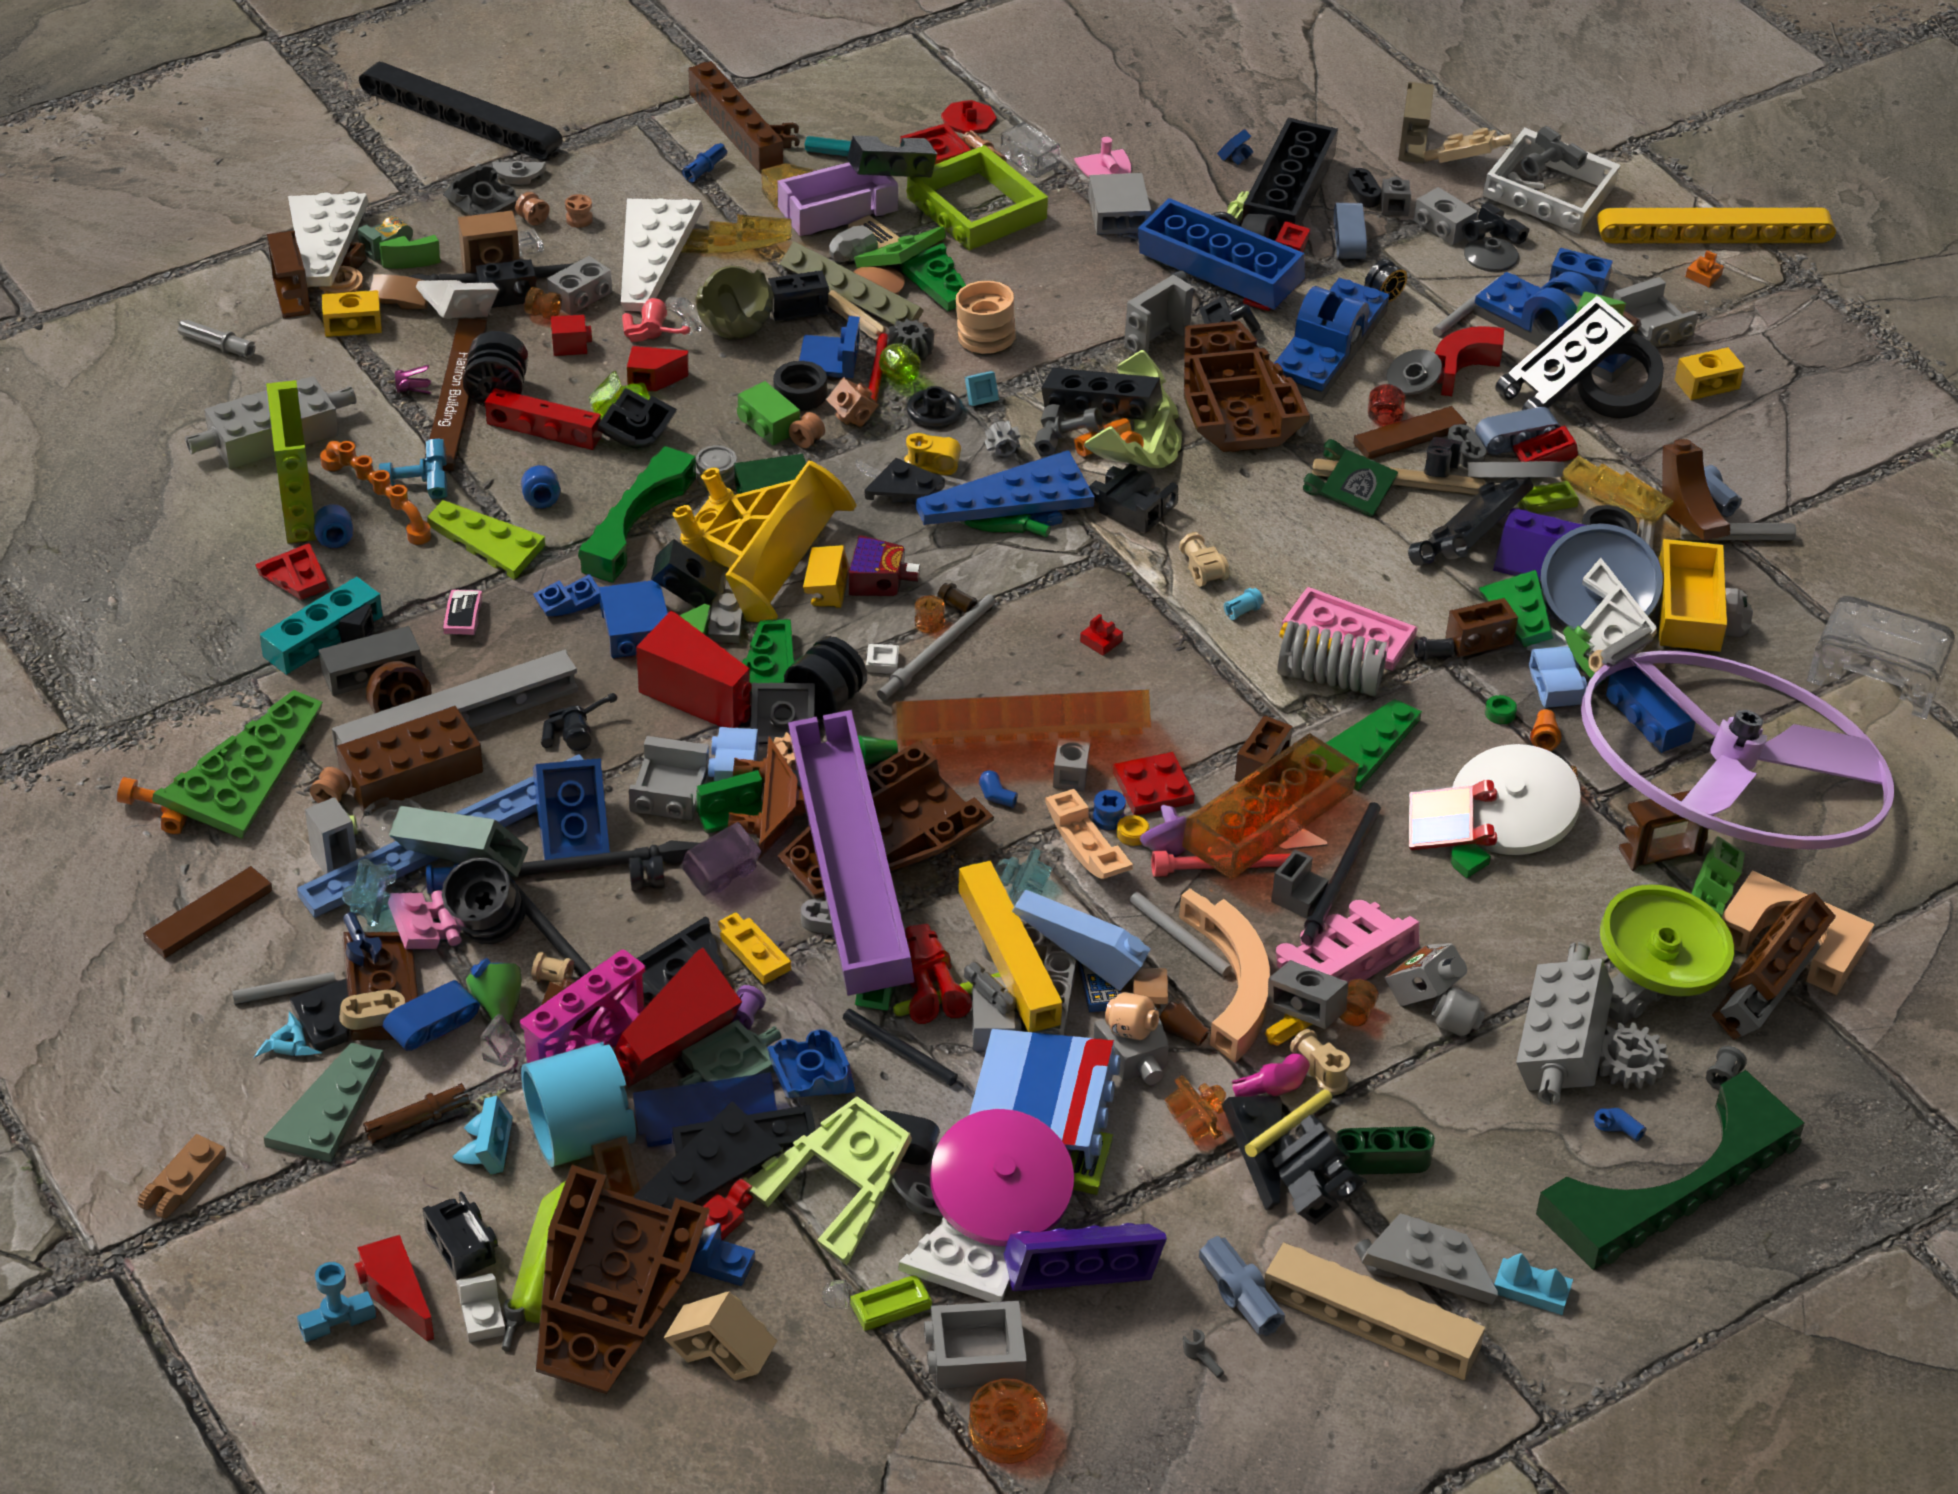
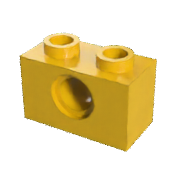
M378 290L322 294L325 337L382 333Z
M1729 347L1679 358L1675 382L1690 400L1740 389L1745 367Z

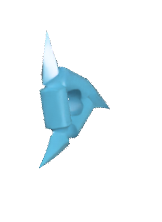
M289 1011L287 1025L273 1033L270 1039H266L254 1058L270 1050H274L275 1053L291 1056L313 1055L323 1052L306 1046L303 1026ZM287 1039H293V1042H286Z

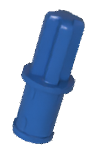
M722 143L715 144L705 153H699L696 160L683 168L682 173L685 179H689V182L693 183L705 172L712 171L714 165L727 156L728 151L725 149V146Z

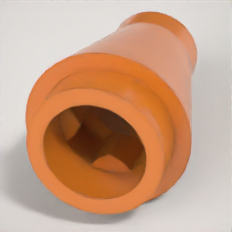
M1544 709L1537 714L1536 722L1530 734V740L1534 746L1552 751L1560 744L1562 735L1556 722L1555 713Z

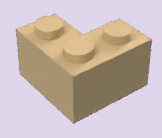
M730 1291L683 1305L664 1336V1339L687 1363L711 1356L734 1381L757 1375L777 1343V1340L767 1331L766 1326L757 1320L743 1306L742 1301Z

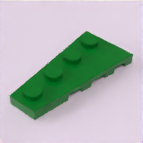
M1393 699L1307 754L1304 758V766L1359 791L1421 719L1422 711Z

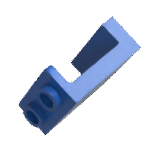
M651 580L599 587L600 611L602 618H605L611 657L619 658L637 655L636 647L668 614L661 586Z

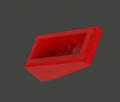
M1565 425L1512 446L1520 462H1562L1578 457L1577 443ZM1525 452H1530L1532 456L1527 458Z

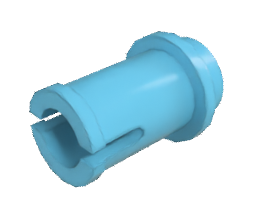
M1247 588L1244 594L1225 602L1224 611L1227 616L1230 615L1229 618L1231 620H1235L1251 610H1259L1264 603V598L1257 588Z

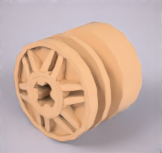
M977 281L959 290L956 295V311L958 318V341L962 347L971 352L986 354L999 352L1011 346L1016 339L1014 293L1008 286L995 281Z

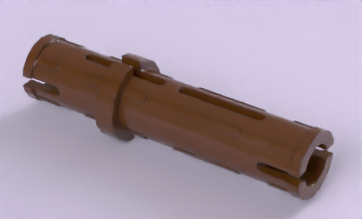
M460 1083L458 1086L436 1095L429 1093L419 1102L369 1122H364L365 1133L380 1128L369 1133L367 1136L368 1140L373 1144L375 1141L431 1118L434 1121L441 1119V1114L464 1105H469L468 1094L456 1099L453 1098L466 1091L464 1085Z

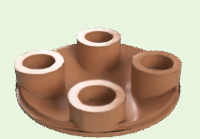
M888 265L860 267L854 271V273L899 295V292L904 287L905 280L902 273Z

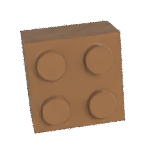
M513 211L458 217L461 262L464 273H475L476 266L512 262L520 259L518 229Z

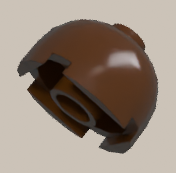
M402 661L388 662L377 668L371 675L366 688L367 701L374 713L432 694L431 684L425 674L414 665Z

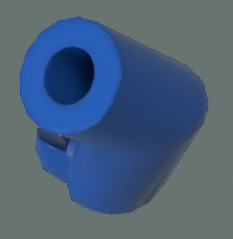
M991 770L984 771L979 778V785L984 797L988 801L1014 808L1018 799V793L1003 789L997 772Z
M1602 1108L1594 1115V1123L1598 1129L1604 1132L1623 1131L1635 1141H1639L1647 1130L1644 1125L1621 1108Z

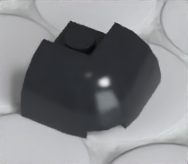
M625 387L615 404H611L598 424V431L632 448L647 447L660 438L677 412V409L654 396H651L648 400Z

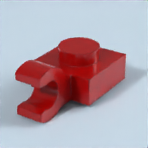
M740 1179L732 1186L726 1198H723L718 1193L703 1206L710 1209L704 1228L717 1223L721 1224V1240H724L744 1221L742 1209L746 1208L753 1201V1197L748 1194L752 1189V1185Z

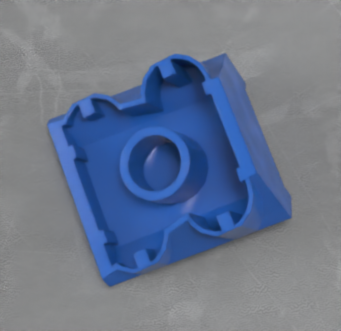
M823 1029L812 1031L807 1035L806 1041L803 1042L784 1039L778 1041L774 1046H767L771 1064L786 1097L795 1098L855 1093L850 1064L838 1038L833 1037L829 1031Z

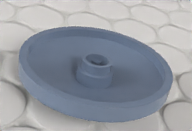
M1591 524L1571 530L1559 538L1548 551L1540 575V584L1545 604L1554 619L1565 628L1566 626L1576 628L1578 625L1581 626L1603 601L1604 598L1582 585L1583 578L1600 558H1602L1650 618L1661 596L1663 576L1656 554L1641 537L1619 526Z

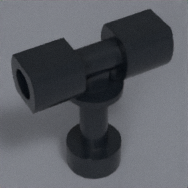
M1487 202L1481 206L1478 219L1468 220L1464 223L1462 232L1465 239L1470 242L1483 239L1485 234L1489 232L1493 236L1502 234L1514 243L1521 244L1526 241L1530 228L1516 219H1506L1504 211Z

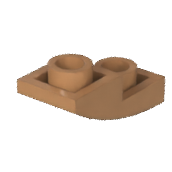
M374 274L370 291L378 290L380 304L397 303L401 309H427L428 301L423 298L416 288L418 281L425 280L398 275Z
M1140 968L1133 976V994L1150 998L1156 1009H1160L1161 1004H1168L1167 968Z

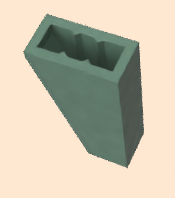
M400 806L389 834L391 838L407 850L457 863L472 858H489L498 862L509 876L518 877L529 848L495 819Z

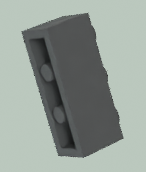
M409 626L319 649L322 674L332 696L367 687L369 679L376 669L388 662L402 661L410 663L423 672L420 648Z

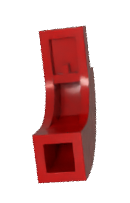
M1489 326L1464 328L1449 334L1438 344L1435 354L1442 363V373L1437 381L1438 384H1442L1441 395L1452 397L1456 373L1464 367L1471 365L1500 367L1505 328Z

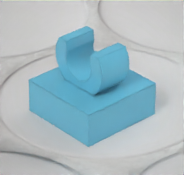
M989 371L965 377L969 405L975 406L999 400L995 372Z

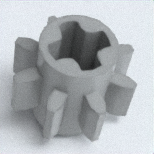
M1009 421L995 422L989 430L985 431L987 450H994L996 457L999 455L1009 456L1014 453L1016 447L1021 446L1018 440L1021 437L1018 427L1012 428Z

